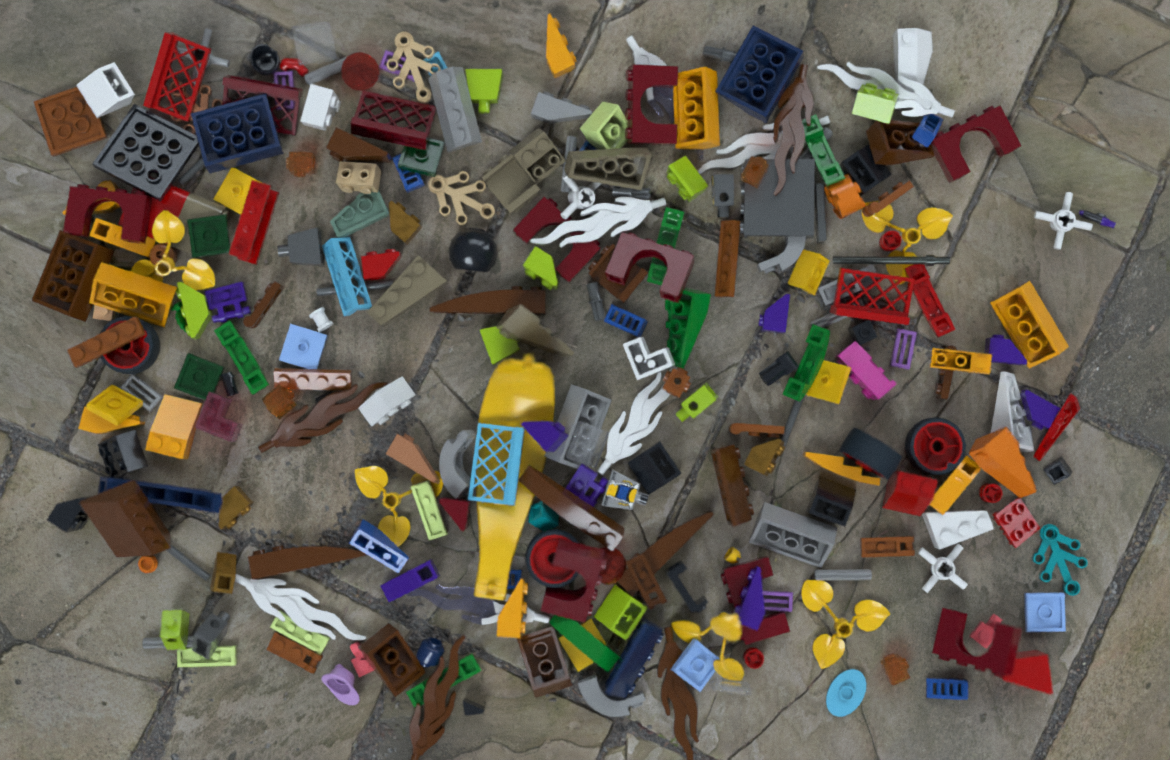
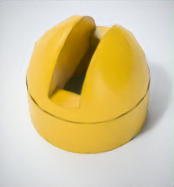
M731 547L726 552L724 559L731 564H735L738 562L736 561L737 557L741 558V554L736 548Z

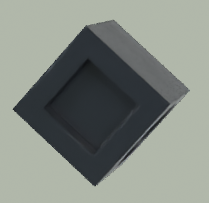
M870 320L848 329L853 341H856L859 345L878 337Z

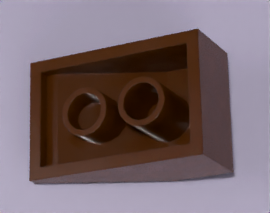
M891 120L887 124L875 121L866 131L875 164L895 165L933 158L935 154L931 144L925 147L912 138L919 125L918 122Z
M337 127L326 146V149L330 152L329 155L338 162L391 163L393 160L388 152Z
M389 623L358 647L367 662L395 697L426 673L398 629Z
M553 626L517 638L535 698L572 686Z

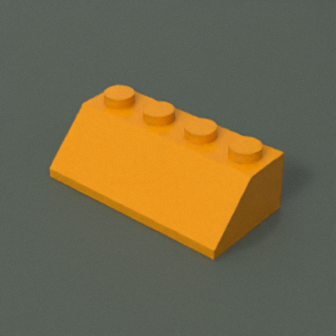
M706 66L678 73V86L673 87L674 124H677L676 149H708L720 146L718 94L715 92L718 88L717 71Z
M101 262L93 280L89 303L131 317L136 316L146 322L165 327L177 287Z
M1031 281L1020 285L990 303L1014 345L1027 360L1026 365L1029 369L1061 354L1069 347Z

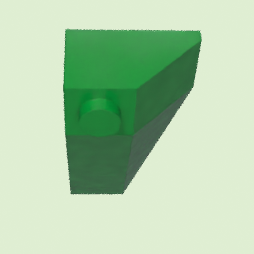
M684 288L679 303L665 300V310H668L666 328H669L667 348L669 347L675 367L684 369L708 313L711 298L709 293Z

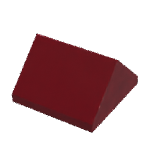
M448 497L441 498L439 500L440 504L463 532L468 528L472 501Z

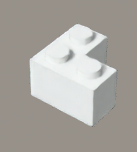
M310 84L300 120L302 124L326 131L327 126L331 125L332 116L340 108V101L336 93L331 89Z
M639 337L623 344L637 380L675 366L669 347L650 354L644 337Z
M400 377L376 391L358 409L371 427L377 423L382 425L389 420V417L399 411V407L404 409L412 403L410 400L415 396V393L405 379Z

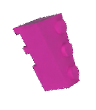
M856 341L849 344L835 356L837 364L851 367L848 377L855 385H860L863 389L861 390L862 394L868 400L870 398L872 400L880 399L897 384L894 380L891 382L883 374L885 371L881 367H877L871 360L872 357Z

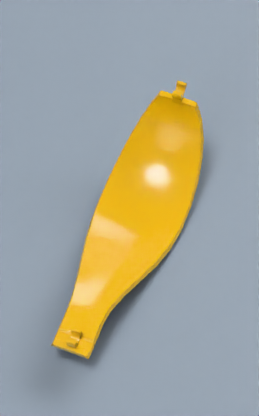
M525 355L524 361L503 360L495 368L488 382L478 423L524 428L521 425L523 422H553L555 385L550 367L532 362L533 356ZM482 428L481 437L486 442L494 433L491 429ZM526 429L524 432L519 478L529 464L543 473L547 458L544 457L546 453ZM503 431L498 435L504 444L511 439L512 431ZM497 437L488 443L493 452L503 446ZM486 445L478 453L482 460H485L492 454ZM503 448L496 456L503 463L509 458V453ZM494 456L485 462L490 471H493L500 465ZM484 465L476 469V475L480 480L489 474ZM503 467L493 473L499 482L505 479L507 474ZM489 476L482 482L488 491L498 484L492 476ZM519 481L515 506L476 501L479 528V565L474 589L475 597L502 601L506 599L513 556L535 497ZM481 484L475 487L476 497H482L487 493ZM499 486L491 492V495L495 499L503 500L504 491Z

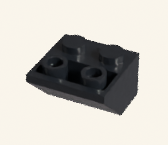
M870 144L858 150L840 164L844 175L848 173L853 183L857 182L861 192L858 194L860 197L892 175L885 165L875 164Z
M136 430L115 435L98 444L99 454L103 458L105 472L109 477L120 478L148 466Z
M660 441L628 462V465L648 494L653 493L682 474Z
M819 476L806 512L845 527L853 508L856 490Z
M92 496L57 503L47 521L64 532L83 529L88 521L86 519L88 515L80 505V501Z

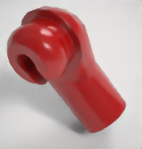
M284 58L281 60L280 69L283 71L295 69L302 77L309 72L297 58Z

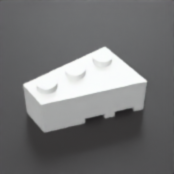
M985 510L946 511L944 515H941L939 512L922 513L932 543L936 549L948 547L994 529L988 512Z

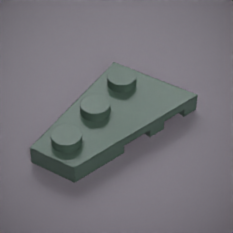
M379 189L378 193L358 194L357 198L349 206L342 209L330 221L337 238L346 237L390 216Z

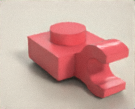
M993 614L986 624L980 621L970 634V637L987 649L992 642L996 623H1001L1002 619Z
M357 641L350 646L352 653L355 655L351 662L360 678L374 671V669L359 650L360 643Z

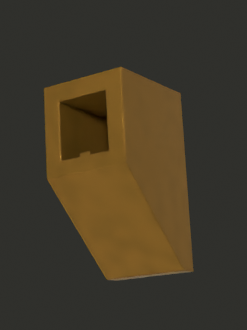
M390 201L391 231L408 245L422 229L419 224L421 221L415 215L411 214L409 216L405 213L406 208L398 201L396 204Z
M776 439L752 447L744 465L765 476H768L769 473L772 474L776 467L775 460L784 452L785 446L783 445L785 442Z
M234 486L222 497L223 503L219 512V528L221 530L232 528L237 523L236 519L240 515L244 516L252 509L250 506L254 502L239 486Z
M216 553L210 586L211 591L227 594L233 593L236 577V554Z

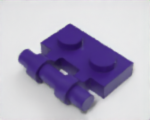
M244 282L205 291L209 310H218V314L212 316L214 323L220 321L224 323L228 319L238 317V319L243 318L251 313L250 306L242 308L241 302L248 301ZM234 304L235 310L225 312L224 307Z
M581 463L566 489L595 507L597 504L596 500L606 490L605 486L609 480L602 477L600 482H596L594 479L598 473ZM589 487H592L594 491L590 496H587L585 493Z

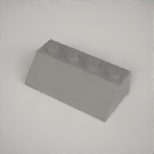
M452 66L435 72L428 79L447 152L481 143L482 139L463 67Z
M571 384L557 421L565 427V432L569 436L555 452H546L544 457L576 469L579 468L581 463L587 466L612 400Z
M764 502L758 514L749 543L822 568L835 544L837 527Z

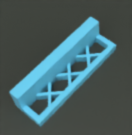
M351 238L329 239L322 245V249L343 315L350 316L357 310L370 309L372 304ZM339 243L346 244L347 252L340 248ZM346 259L352 263V270L346 266ZM352 277L358 281V288L352 284ZM357 295L363 298L365 304H358Z

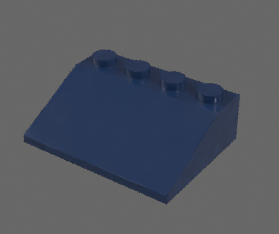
M752 26L715 92L749 115L767 123L802 62L804 51Z
M266 93L191 113L204 165L210 174L284 154Z
M643 616L641 617L605 682V693L626 698L627 694H632L636 687L634 684L636 678H640L645 670V667H643L646 660H651L655 652L652 650L656 643L659 644L664 636L662 627Z

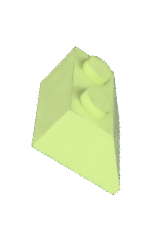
M602 102L580 128L587 141L598 150L622 148L628 140L625 139V129L628 128V121L625 119V115L618 104Z

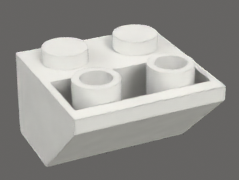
M115 62L95 70L77 84L79 91L96 118L131 104L135 95Z

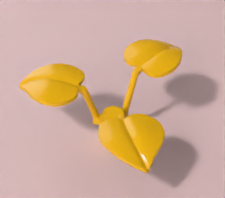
M879 200L871 201V202H865V205L867 206V205H869L870 203H872V202H878ZM890 204L871 217H865L861 210L863 222L869 230L880 233L884 231L887 225L902 232V239L907 244L902 249V252L895 250L888 255L893 257H916L915 253L906 252L908 247H911V244H915L920 240L921 232L928 239H937L944 234L953 217L946 210L926 208L917 215V223L920 225L917 229H904L889 223L894 216L893 208ZM885 264L890 275L907 277L904 269L913 265Z
M167 210L162 211L154 221L152 232L158 243L167 242L163 258L156 266L150 260H139L134 264L131 272L163 282V276L168 275L171 271L185 270L182 274V281L195 290L214 287V272L204 260L192 258L188 261L187 267H175L174 261L168 257L171 242L178 243L183 239L185 227L182 221Z
M378 466L357 468L355 470V479L360 491L366 497L375 499L380 496L381 491L383 492V504L393 512L394 516L387 515L383 517L379 522L378 529L399 547L409 536L411 526L408 518L404 516L398 517L395 507L399 506L401 498L411 494L412 490L400 495L396 492L387 493L384 487L388 484V475L383 468ZM434 470L441 480L439 484L430 481L437 498L442 491L444 483L440 472ZM416 472L411 478V483L414 485L429 479Z
M806 580L802 585L801 596L805 606L814 612L821 610L824 606L835 620L834 628L837 633H834L832 637L829 634H821L814 640L812 645L813 654L821 669L833 665L841 658L845 651V643L840 637L845 638L851 635L855 620L861 630L869 632L880 627L890 615L885 606L874 600L867 599L855 605L854 612L856 615L852 617L850 622L845 618L838 619L826 604L833 598V589L830 584L823 580Z
M720 613L719 616L711 619L710 626L704 631H700V627L690 621L679 620L671 622V626L677 636L687 643H690L693 638L700 642L701 636H704L711 629L717 635L723 636L720 660H714L713 667L725 679L732 681L743 680L744 669L742 665L734 659L724 658L726 640L737 641L741 636V625L737 614Z

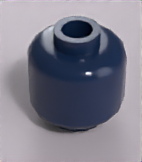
M433 637L424 639L421 642L416 657L422 666L429 668L439 664L440 656L444 654L442 642Z

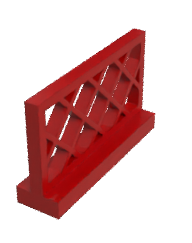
M165 32L143 106L190 122L191 113L195 106L212 49L180 37L178 34ZM178 41L185 43L188 51L179 54L177 50ZM201 49L205 51L204 57L197 62L193 51ZM190 54L194 64L185 67L181 57ZM178 59L182 69L174 73L171 65L173 61ZM196 66L198 76L192 80L187 70ZM184 72L188 82L180 86L176 75ZM173 78L176 88L169 91L166 81ZM190 84L193 93L192 96L186 98L182 88ZM178 90L183 100L174 103L170 94ZM164 96L168 97L171 104L167 108L159 106L161 98ZM185 103L187 107L186 116L180 114L176 106Z
M840 268L834 304L831 305L830 313L909 325L910 317H908L915 279ZM844 273H851L855 280L846 285L843 281ZM865 276H869L873 283L864 288L860 280ZM886 278L891 283V286L883 291L878 283ZM902 281L908 282L907 290L901 294L897 285ZM858 283L862 291L854 297L849 288ZM876 285L880 294L872 299L867 291ZM894 288L899 296L890 301L886 293ZM847 291L852 299L847 303H839L841 294ZM865 294L870 302L860 306L857 299ZM883 296L888 304L881 309L878 308L875 302ZM900 299L904 302L903 312L897 311L893 306Z

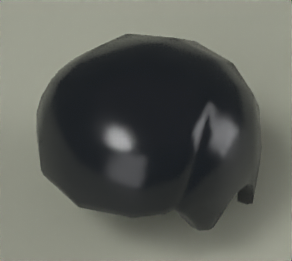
M268 44L257 45L250 53L251 65L259 74L268 76L278 70L280 65L279 55Z

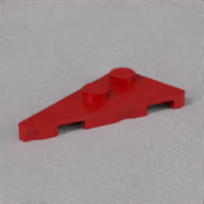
M1072 394L1068 396L1057 417L1054 419L1033 455L1038 461L1042 460L1079 412L1080 405L1076 396Z

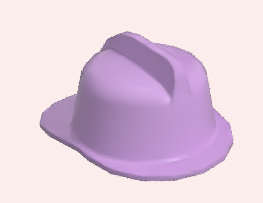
M337 664L329 674L323 675L322 682L338 700L347 705L358 704L360 700L359 695L353 688L355 677L341 664Z

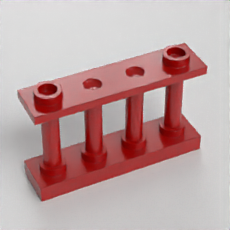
M254 180L251 181L229 251V255L238 257V260L254 265L258 263L279 196V192L270 189L271 185Z

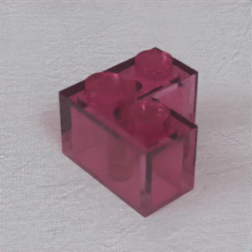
M209 392L195 428L227 441L236 442L243 424L225 417L232 399L215 392Z

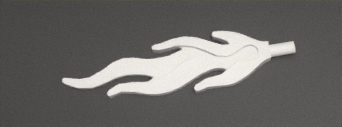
M850 62L847 63V66L852 71L868 75L872 78L866 80L850 75L837 65L823 64L817 67L818 69L834 72L850 88L859 90L862 84L871 83L876 85L878 89L890 88L895 90V93L899 94L895 109L913 108L902 111L904 116L917 117L940 113L952 118L955 110L941 106V103L935 99L926 86L917 81L907 79L902 75H899V79L905 85L913 88L915 92L906 90L888 73L877 68L858 67Z
M826 116L820 118L819 122L821 126L829 124L830 120ZM774 123L764 125L763 129L774 130ZM783 131L779 132L776 143L773 139L774 133H750L744 135L727 148L716 151L717 154L726 155L740 147H746L742 152L730 158L711 160L705 163L698 170V173L702 174L710 168H736L743 164L745 159H750L760 154H769L767 157L760 159H774L782 141ZM794 147L790 149V153H793Z
M618 197L614 202L623 204V206L610 203L593 205L583 210L580 215L585 216L597 211L598 213L584 220L563 222L547 237L531 239L530 242L539 245L550 244L561 236L574 231H584V234L564 239L560 243L561 248L570 243L592 242L602 237L619 222H627L617 227L610 236L614 237L617 234L636 228L646 215L652 212L653 209L666 205V201L664 198L650 202V200H641L633 197Z
M672 366L669 371L671 372L673 368L677 370L678 367ZM658 372L656 379L634 399L625 430L619 433L620 427L625 420V411L621 413L620 418L611 428L607 440L606 459L597 470L600 474L604 475L610 465L637 452L642 447L641 443L632 447L629 446L633 442L646 437L657 426L663 412L660 411L655 416L653 422L648 424L650 417L655 409L671 395L661 388L654 397L648 399L650 392L660 382L661 372Z
M236 574L235 582L246 587L257 605L264 612L279 618L281 621L284 622L285 617L281 612L273 608L271 604L281 607L298 627L306 631L325 634L333 640L336 639L331 630L315 625L312 620L331 625L348 639H366V636L350 632L335 614L315 609L306 604L301 598H306L314 604H319V601L309 593L296 588H275L276 586L286 585V582L280 579L249 580Z

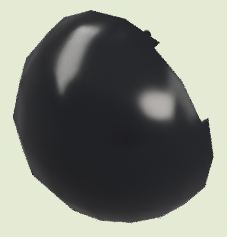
M466 228L458 232L451 240L449 247V259L457 270L487 273L495 265L498 256L497 245L493 237L485 230L479 228Z

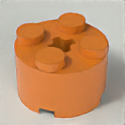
M848 173L844 175V180L829 186L824 185L825 196L828 202L833 205L834 208L832 210L839 219L845 218L866 207L864 200L858 194L861 192L857 182L853 183Z

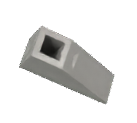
M538 92L531 111V118L551 124L586 119L591 116L593 111L586 105H574L571 100L561 98V100L554 98V95L549 92Z

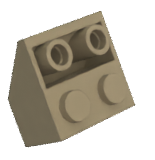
M537 128L509 151L514 156L515 161L536 185L566 161L546 133L540 128Z

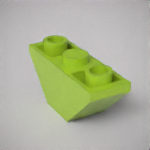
M177 282L178 288L176 293L182 301L181 313L184 318L186 317L187 325H185L187 335L195 340L200 339L213 316L212 310H209L206 295L183 282Z

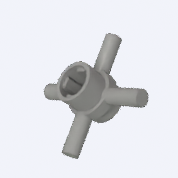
M205 28L201 45L208 47L212 34L211 29ZM177 47L179 54L188 51L187 49ZM201 49L193 51L197 62L200 61L197 59V55L202 56L205 51ZM211 51L206 68L211 64L229 67L230 60L215 57ZM190 54L185 55V57H189L191 63L194 64ZM196 66L194 67L192 80L198 76Z

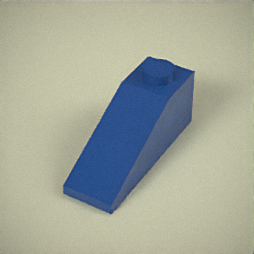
M364 519L354 531L349 542L352 546L397 573L400 572L409 559L380 529Z

